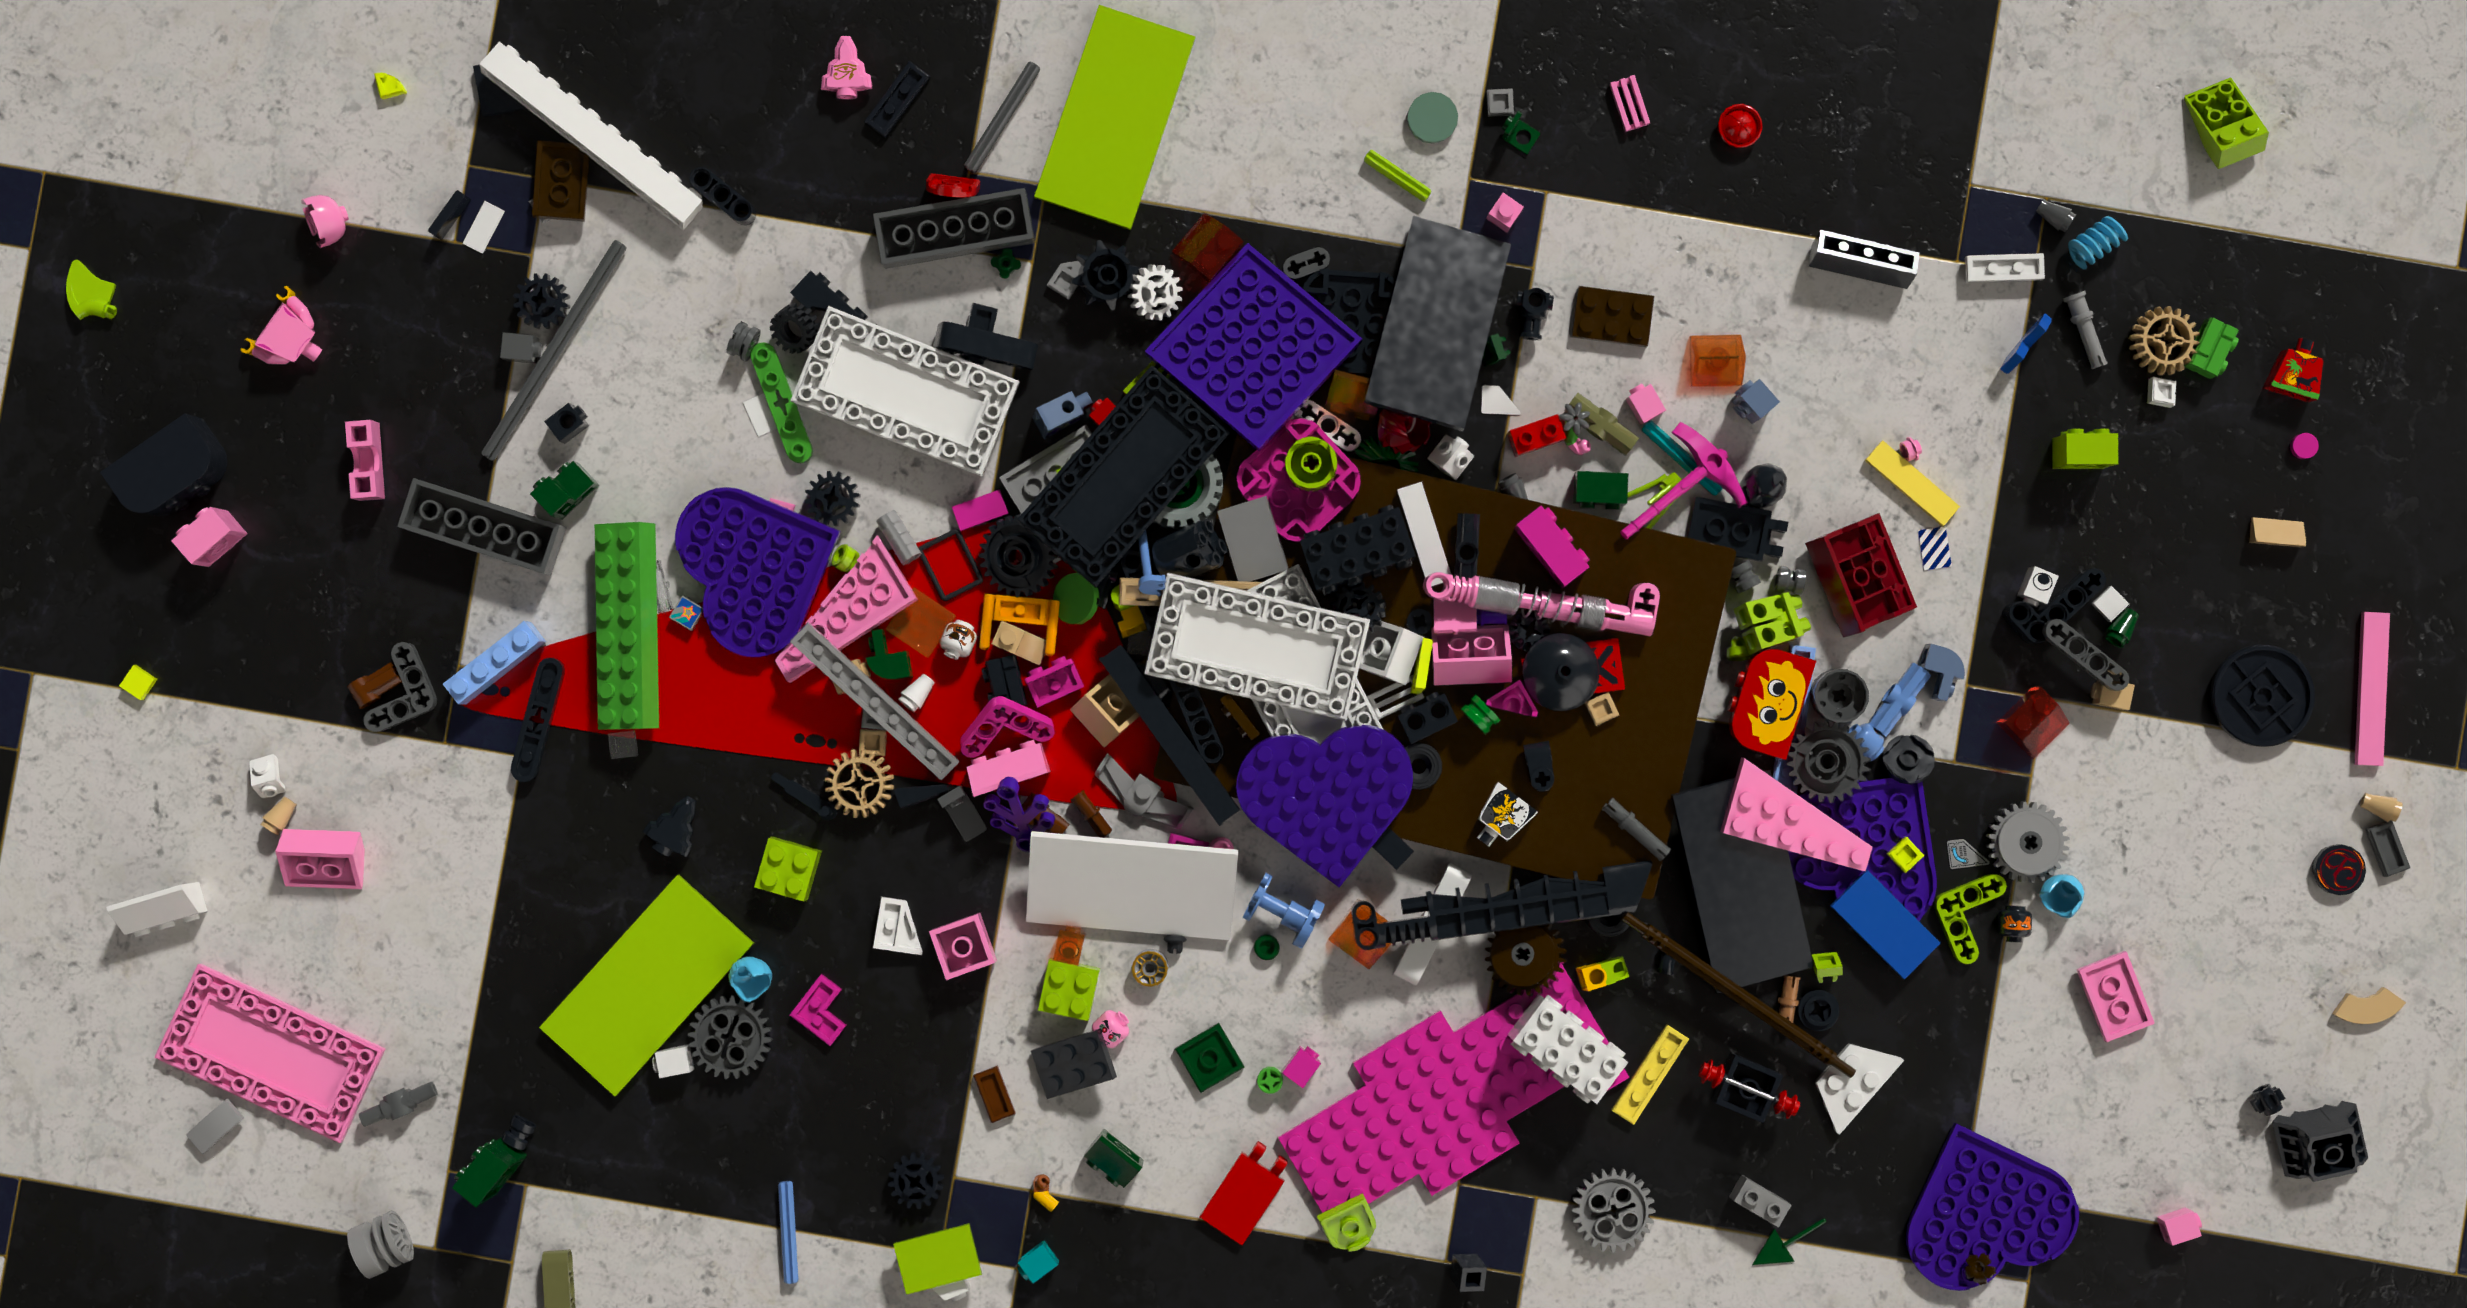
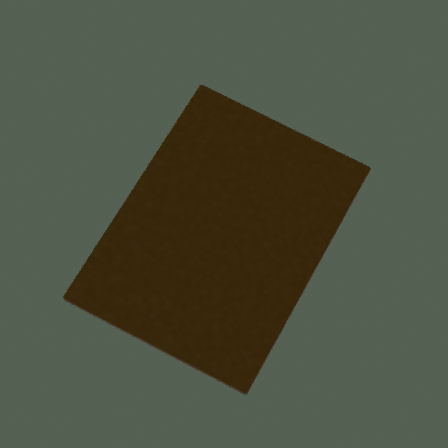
M1238 433L1235 438L1218 511L1248 502L1238 488L1237 475L1239 466L1244 459L1246 460L1257 449ZM1348 457L1359 471L1361 481L1359 493L1319 534L1329 531L1328 526L1343 521V524L1347 525L1353 523V518L1368 513L1370 517L1378 514V509L1392 505L1393 509L1397 507L1400 509L1416 556L1415 561L1411 564L1412 566L1397 571L1395 567L1387 570V574L1375 579H1372V576L1362 578L1367 589L1369 586L1374 585L1375 592L1380 591L1382 593V599L1385 600L1386 608H1384L1386 617H1380L1383 622L1409 630L1407 627L1408 615L1413 610L1424 609L1431 614L1433 623L1431 628H1434V598L1429 597L1423 589L1424 573L1397 489L1419 482L1423 484L1453 578L1457 513L1480 514L1477 576L1506 582H1516L1520 585V592L1522 591L1523 584H1525L1524 593L1535 595V590L1538 586V596L1540 591L1549 592V589H1551V593L1562 594L1564 591L1565 595L1574 597L1576 593L1578 597L1584 594V596L1589 595L1608 599L1610 603L1627 606L1629 593L1635 585L1650 583L1658 588L1660 599L1655 627L1651 636L1612 629L1595 631V629L1590 630V628L1577 627L1572 622L1564 625L1561 620H1555L1551 623L1548 618H1545L1550 628V635L1557 633L1570 634L1582 639L1584 642L1615 638L1619 640L1625 689L1609 692L1619 716L1595 726L1585 703L1572 710L1554 711L1539 705L1529 695L1538 711L1537 717L1488 706L1498 716L1500 721L1496 725L1492 724L1489 727L1490 731L1485 735L1463 713L1461 708L1465 704L1469 705L1475 695L1486 704V700L1519 680L1524 686L1521 659L1525 658L1527 652L1517 648L1510 639L1512 682L1434 685L1431 650L1426 688L1422 694L1426 697L1435 692H1438L1439 696L1445 693L1458 722L1415 742L1427 744L1438 752L1442 761V772L1437 782L1426 789H1411L1406 804L1388 826L1401 839L1564 879H1573V871H1577L1579 880L1604 882L1602 867L1652 861V867L1641 898L1652 899L1655 895L1663 860L1659 861L1625 829L1621 830L1618 827L1619 824L1602 808L1613 797L1628 812L1632 811L1635 814V818L1667 845L1674 816L1670 795L1680 791L1736 551L1733 548L1641 527L1638 532H1635L1628 539H1624L1620 531L1628 526V523ZM1541 505L1544 509L1550 508L1558 519L1555 522L1560 530L1565 528L1574 539L1571 544L1576 550L1581 548L1590 560L1587 563L1589 568L1563 589L1559 587L1514 529L1516 524ZM1217 513L1214 531L1218 538L1226 543ZM1279 535L1288 568L1299 564L1320 607L1332 610L1330 602L1336 601L1334 594H1342V586H1345L1347 589L1351 587L1345 584L1339 586L1338 591L1323 595V592L1317 594L1301 543L1287 541ZM1468 545L1462 546L1459 552L1464 560H1470L1474 555L1472 547ZM1228 546L1227 553L1224 554L1223 565L1203 575L1201 580L1238 581ZM1276 573L1250 582H1264L1280 573ZM1444 583L1432 586L1431 588L1434 592L1439 593L1443 590ZM1640 592L1639 597H1642L1643 600L1649 599L1648 594ZM1635 603V608L1650 610L1651 605ZM1518 608L1514 615L1507 614V624L1509 626L1514 617L1522 613L1521 608ZM1605 613L1606 618L1620 620L1619 615ZM1533 622L1531 625H1529L1528 628L1523 627V629L1526 630L1525 640H1527L1528 637L1531 636V634H1537V632L1534 631ZM1484 624V625H1507V624ZM1431 629L1426 634L1420 636L1432 639ZM1415 662L1411 670L1410 676L1414 674ZM1358 670L1357 679L1366 696L1396 683L1365 670ZM1176 681L1179 688L1188 686L1186 683ZM1409 682L1374 699L1375 703L1377 704L1412 687V683ZM1199 687L1224 747L1222 760L1217 763L1207 764L1230 796L1238 798L1236 788L1237 776L1243 759L1256 744L1271 736L1268 730H1266L1253 741L1250 737L1244 739L1236 729L1239 723L1234 717L1228 719L1220 709V706L1223 705L1220 699L1229 693ZM1173 691L1169 711L1198 750ZM1606 692L1595 693L1591 696L1589 700L1594 699ZM1410 693L1378 709L1381 713L1417 696V694ZM1190 697L1185 705L1188 711L1194 712L1199 708L1200 703L1196 697ZM1424 698L1415 702V706L1424 704ZM1434 704L1431 707L1432 716L1438 719L1444 717L1446 713L1445 707L1442 704ZM1401 710L1379 719L1383 730L1398 739L1404 748L1411 745L1398 718L1402 714ZM1411 715L1407 721L1408 726L1413 730L1420 729L1423 723L1418 715ZM1199 721L1195 727L1196 732L1201 736L1206 735L1210 728L1206 721ZM1549 741L1554 783L1549 790L1539 792L1532 787L1523 745ZM1215 744L1207 746L1205 750L1206 756L1209 759L1217 758L1220 752ZM1160 745L1154 777L1191 787ZM1415 759L1411 764L1412 770L1416 774H1421L1426 770V763L1422 759ZM1539 773V778L1535 779V782L1540 783L1541 787H1545L1546 782L1550 781V778L1545 777L1544 773ZM1499 782L1538 813L1508 841L1498 835L1489 847L1477 838L1486 826L1478 817L1495 784Z

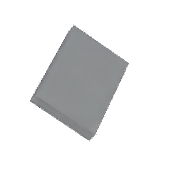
M1267 496L1217 511L1238 581L1250 582L1289 569Z

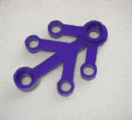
M1005 777L999 782L997 788L998 796L988 794L985 797L983 806L989 811H994L990 819L991 826L1014 836L1017 847L1024 852H1030L1031 832H1044L1052 828L1055 816L1050 812L1041 813L1038 824L1030 829L1028 823L1040 812L1047 809L1049 799L1045 795H1035L1032 805L1024 812L1018 797L1020 788L1018 781L1013 777ZM999 797L1008 800L1011 810L1000 804ZM1008 819L1009 821L1015 823L1018 826V828L1007 823L1006 820Z

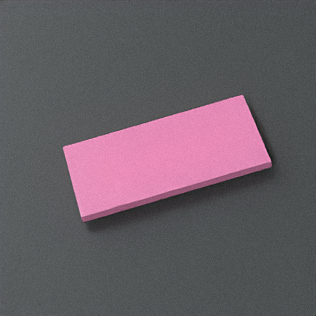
M198 964L154 1058L329 1139L342 1143L386 1049L212 968Z

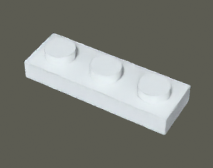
M2044 253L1966 256V283L2045 279Z

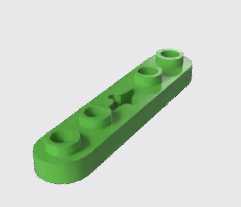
M758 343L751 351V360L784 448L792 461L800 464L805 463L812 457L813 447L797 404L790 401L793 394L775 348L769 343ZM778 390L782 398L789 401L785 404L786 416L781 407L775 406L779 402L778 395L776 394Z

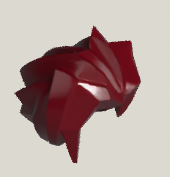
M1386 409L1380 411L1378 415L1380 417L1378 422L1379 440L1383 447H1393L1395 455L1398 452L1404 454L1408 450L1414 453L1422 443L1426 444L1429 440V425L1432 424L1431 422Z

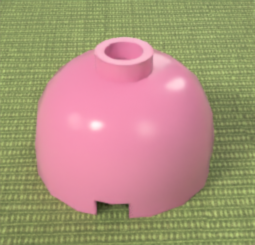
M325 195L311 196L301 200L302 204L307 205L306 208H303V212L312 236L318 234L321 240L316 242L319 248L337 242L344 235L346 230L345 221L349 220L344 206H338L334 199Z

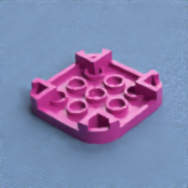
M1303 418L1290 419L1260 452L1256 450L1246 460L1244 459L1239 466L1237 475L1238 488L1247 501L1267 496L1278 534L1285 540L1295 543L1304 539V534L1314 530L1320 532L1355 499L1361 484L1359 471L1355 464L1323 432L1319 425L1312 420ZM1305 437H1317L1326 441L1334 449L1337 457V472L1333 481L1327 487L1318 491H1305L1297 488L1289 479L1286 471L1285 459L1289 449L1296 441ZM1310 458L1304 466L1314 470L1315 465L1319 463L1314 462L1313 458Z

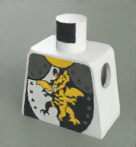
M1497 782L1478 817L1486 826L1477 838L1489 847L1498 835L1508 841L1538 812Z

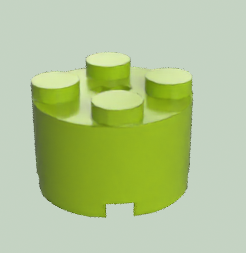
M1317 437L1299 439L1291 446L1285 459L1288 477L1297 488L1305 491H1318L1327 487L1333 481L1337 472V457L1334 449L1326 441ZM1310 458H1313L1314 462L1319 463L1315 465L1314 470L1304 466Z

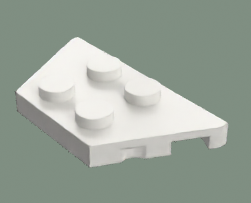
M1849 1043L1843 1048L1837 1057L1856 1069L1854 1076L1849 1078L1830 1065L1815 1081L1835 1132L1839 1135L1902 1064L1904 1060L1901 1057Z

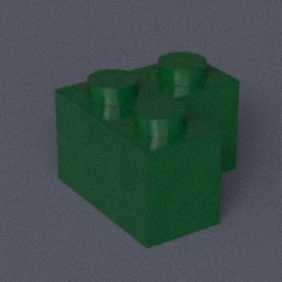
M575 461L563 464L557 472L559 474L555 478L548 476L547 478L542 477L533 485L534 490L530 493L550 516L561 520L599 486L591 475Z

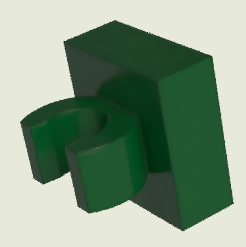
M1495 334L1487 338L1482 358L1485 367L1507 358L1506 356L1511 353L1510 350L1504 351L1502 342L1506 341L1505 337H1499V334Z

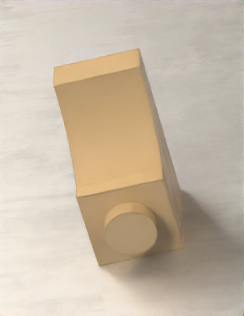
M1001 621L991 644L1037 665H1041L1045 656L1046 640Z

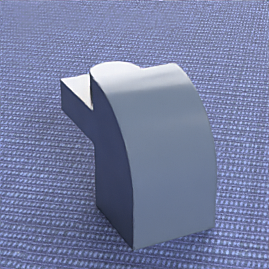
M1925 644L1919 666L1928 672L1938 674L1931 699L1941 702L1947 701L1948 697H1952L1955 690V683H1952L1953 679H1964L1965 669L1963 662L1954 651L1935 644Z

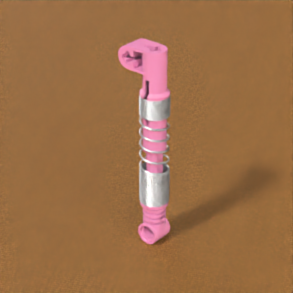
M1436 572L1429 574L1423 582V589L1429 597L1449 600L1450 597L1451 601L1457 599V602L1460 603L1463 600V603L1474 609L1514 615L1518 608H1521L1524 618L1528 617L1531 611L1534 610L1537 620L1544 617L1548 618L1551 623L1555 620H1561L1564 625L1572 622L1577 627L1590 628V630L1595 629V631L1612 629L1651 636L1653 633L1660 599L1658 588L1650 583L1635 585L1629 593L1627 606L1610 603L1608 599L1589 595L1584 596V594L1578 597L1576 593L1574 597L1565 595L1564 591L1562 594L1551 593V589H1549V592L1540 591L1538 596V586L1536 587L1535 595L1524 593L1525 584H1523L1522 591L1520 592V585L1516 582H1506L1480 576L1468 578L1466 581L1465 577L1459 579V576L1455 575L1453 578L1451 574ZM1435 578L1441 579L1444 583L1443 590L1439 593L1434 592L1431 588V583ZM1640 592L1648 594L1649 599L1643 600L1642 597H1639ZM1635 603L1651 605L1650 610L1635 608ZM1524 609H1530L1527 615L1524 614ZM1605 613L1619 615L1620 620L1606 618Z

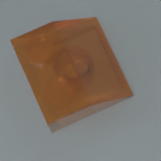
M1335 370L1326 405L1330 406V411L1344 414L1345 411L1355 413L1354 417L1369 421L1370 417L1375 418L1378 407L1364 403L1370 379Z
M1366 905L1359 906L1356 910L1357 917L1361 920L1367 919L1370 915L1369 907ZM1351 908L1328 938L1329 941L1367 969H1370L1391 944L1386 943L1384 948L1361 949L1354 939ZM1376 912L1377 923L1389 921ZM1364 931L1360 935V942L1363 945H1370L1374 940V935L1370 931Z

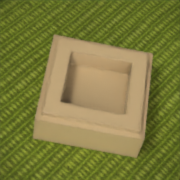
M1609 692L1585 702L1595 726L1619 716Z
M860 729L859 755L861 749H866V755L874 751L876 756H886L887 730Z

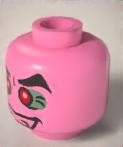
M1108 1010L1093 1022L1092 1031L1101 1028L1107 1048H1115L1129 1035V1027L1127 1025L1129 1020L1120 1011L1116 1013Z

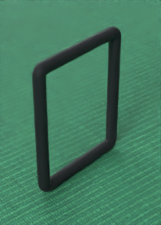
M953 529L919 547L922 553L920 558L943 601H948L983 582V576L958 529ZM956 534L978 580L945 596L923 550Z

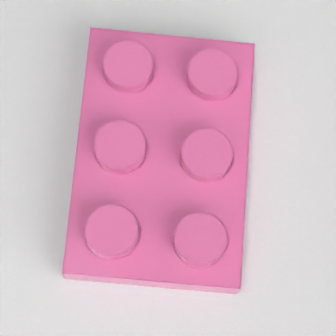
M2126 951L2076 969L2105 1042L2155 1024Z

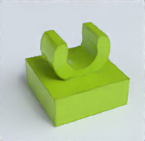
M1837 952L1811 954L1813 968L1819 983H1823V977L1831 976L1832 981L1836 982L1838 976L1843 975V966Z

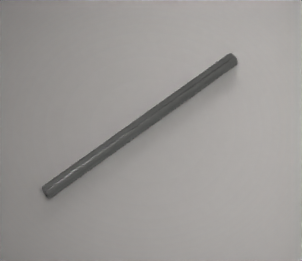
M614 240L484 447L482 455L494 461L626 251L627 247L621 242Z

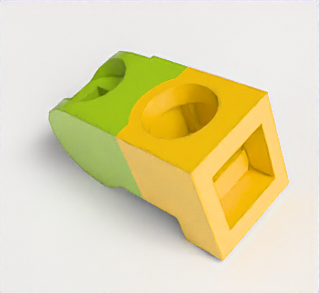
M1119 585L1114 587L1111 592L1113 606L1120 611L1123 621L1118 622L1122 637L1125 638L1146 630V624L1138 605H1119Z
M1623 956L1575 968L1581 988L1584 991L1604 987L1629 977Z

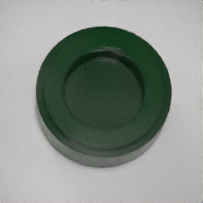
M1264 934L1255 941L1254 950L1260 959L1272 960L1278 955L1280 945L1273 935Z

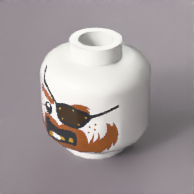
M961 620L947 624L939 641L940 646L945 650L944 654L955 660H958L959 657L969 656L977 640V635L973 631L974 627Z

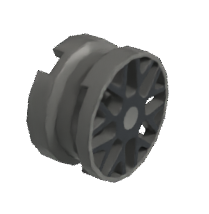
M741 321L733 330L734 334L729 339L726 353L732 356L738 355L741 360L747 362L751 357L752 349L758 344L761 330L756 327L750 328L747 323Z

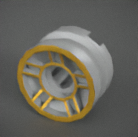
M1155 949L1140 952L1132 965V972L1136 981L1148 987L1160 984L1168 973L1169 965L1167 958L1163 953ZM1148 963L1154 964V972L1146 971Z

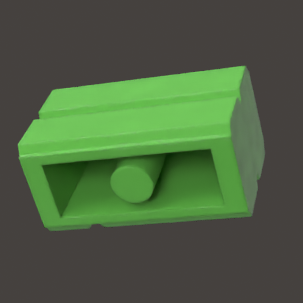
M2210 317L2203 321L2199 330L2200 335L2195 339V341L2199 342L2197 347L2193 348L2197 353L2190 357L2192 361L2185 364L2184 367L2211 379L2217 377L2218 374H2223L2228 365V361L2225 360L2227 354L2235 349L2239 339L2236 337L2238 333L2237 328Z

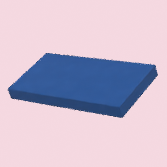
M1868 870L1864 871L1830 905L1902 979H1906L1940 944Z

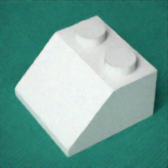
M1383 621L1381 626L1375 624L1374 633L1369 629L1367 631L1359 669L1406 685L1424 637Z

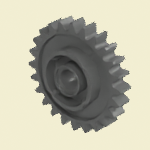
M1824 721L1822 728L1815 722L1813 731L1805 727L1806 735L1797 734L1799 743H1791L1795 751L1788 753L1793 758V761L1788 762L1787 765L1794 768L1789 773V776L1797 777L1793 784L1795 786L1802 784L1801 793L1810 791L1809 798L1813 799L1818 795L1819 802L1822 803L1826 797H1828L1830 803H1834L1836 796L1840 801H1844L1845 793L1853 797L1852 789L1861 790L1859 781H1867L1863 773L1871 771V769L1865 766V763L1871 761V758L1864 756L1869 751V748L1861 747V744L1865 741L1864 738L1856 739L1858 733L1856 730L1848 733V725L1845 724L1840 729L1839 723L1836 722L1830 727L1829 722ZM1827 755H1833L1835 758V765L1831 769H1825L1823 766V759Z

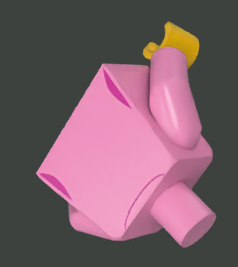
M284 286L288 294L283 298L278 293L276 294V297L282 301L278 310L257 340L245 338L246 341L250 342V348L248 350L241 348L240 350L243 353L253 355L267 364L295 362L300 354L314 362L322 351L320 347L310 342L315 334L313 330L314 321L308 308L295 296L294 291Z

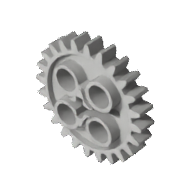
M1611 1167L1610 1175H1607L1604 1169H1601L1600 1177H1597L1592 1172L1591 1177L1593 1181L1589 1182L1583 1179L1586 1187L1584 1189L1576 1188L1581 1194L1580 1197H1572V1200L1578 1204V1206L1571 1208L1572 1212L1578 1213L1577 1216L1572 1218V1221L1574 1223H1581L1576 1228L1577 1232L1586 1231L1582 1237L1583 1240L1587 1241L1592 1238L1591 1246L1594 1248L1600 1243V1249L1603 1252L1607 1245L1610 1246L1612 1253H1615L1616 1246H1620L1622 1251L1625 1252L1627 1243L1635 1248L1634 1239L1637 1238L1643 1242L1644 1239L1641 1236V1232L1650 1233L1646 1223H1654V1220L1648 1217V1214L1656 1212L1654 1208L1648 1207V1205L1654 1202V1199L1645 1197L1650 1193L1649 1188L1641 1189L1644 1184L1641 1179L1634 1183L1636 1177L1634 1173H1631L1626 1178V1171L1624 1169L1620 1171L1619 1175L1616 1174L1614 1167ZM1621 1188L1628 1189L1629 1194L1625 1200L1616 1199V1193ZM1596 1195L1604 1197L1603 1204L1599 1207L1591 1205V1200ZM1630 1203H1635V1206L1632 1208H1622ZM1611 1205L1620 1208L1615 1210L1616 1215L1614 1216L1607 1212L1611 1210ZM1605 1212L1603 1214L1597 1215L1596 1217H1591L1592 1213ZM1628 1213L1634 1214V1222L1631 1225H1624L1623 1217ZM1602 1220L1610 1221V1228L1605 1232L1598 1231V1224Z

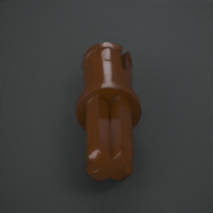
M1084 790L1071 799L1083 815V821L1089 823L1098 837L1104 838L1111 833L1112 828L1100 814V808L1094 806Z

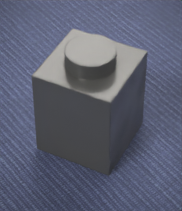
M503 333L500 358L511 362L537 364V358H540L542 354V343L539 342V338L534 335Z

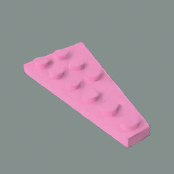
M878 535L874 538L873 544L857 559L858 562L850 572L843 576L820 604L821 607L814 616H811L806 621V623L809 622L839 651L918 600ZM791 642L775 659V662L789 683L816 667Z
M1741 757L1720 832L1866 871L1872 846L1754 764Z

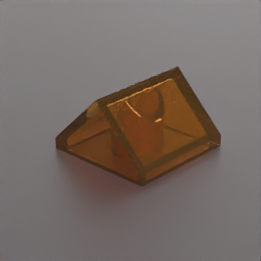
M1741 335L1690 336L1691 387L1742 386L1746 354Z

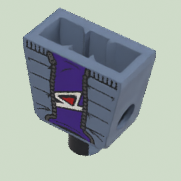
M1071 391L1037 407L1032 418L1041 435L1046 439L1081 420L1084 414L1083 410L1091 407L1093 402L1087 392L1075 397ZM1062 408H1067L1070 413L1064 412Z

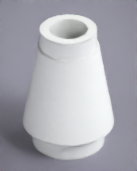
M922 674L921 677L901 692L902 696L898 700L909 710L915 712L918 708L921 709L935 682L927 675Z

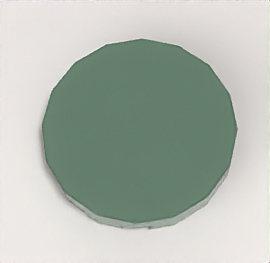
M1428 92L1421 94L1413 101L1408 110V126L1415 138L1424 143L1435 144L1444 141L1452 135L1457 126L1458 112L1456 106L1449 97L1442 93Z

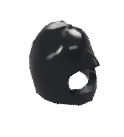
M1767 463L1754 466L1747 471L1740 483L1748 502L1745 505L1763 509L1781 500L1786 493L1787 477L1782 468ZM1746 488H1748L1750 492V498L1747 494Z

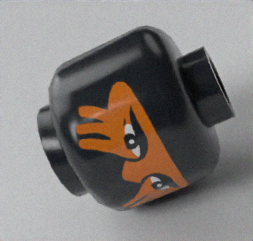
M2005 905V909L2000 910L1998 913V933L2006 937V942H2022V938L2029 937L2032 933L2031 912L2026 910V906Z

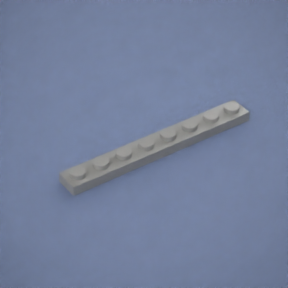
M809 622L790 640L799 651L940 780L959 763V760Z

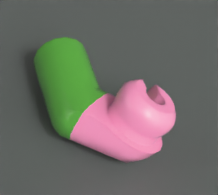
M1573 427L1564 431L1566 435L1565 444L1575 454L1583 455L1590 451V442L1585 439L1581 440L1574 433Z

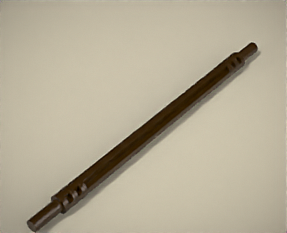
M1628 912L1622 916L1621 920L1641 933L1642 938L1827 1066L1832 1065L1849 1078L1854 1076L1856 1069L1838 1058L1836 1052L1651 924L1646 925Z

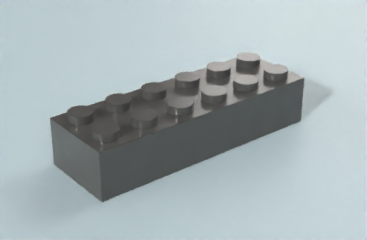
M1025 188L873 214L881 264L885 269L1035 243Z
M415 478L412 480L397 526L547 575L552 574L567 528Z

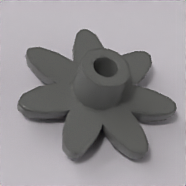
M1580 402L1575 405L1574 409L1571 405L1565 404L1568 414L1559 415L1560 419L1567 421L1563 430L1567 431L1573 427L1574 433L1579 435L1580 426L1586 429L1590 427L1583 420L1590 415V412H1581L1582 404Z

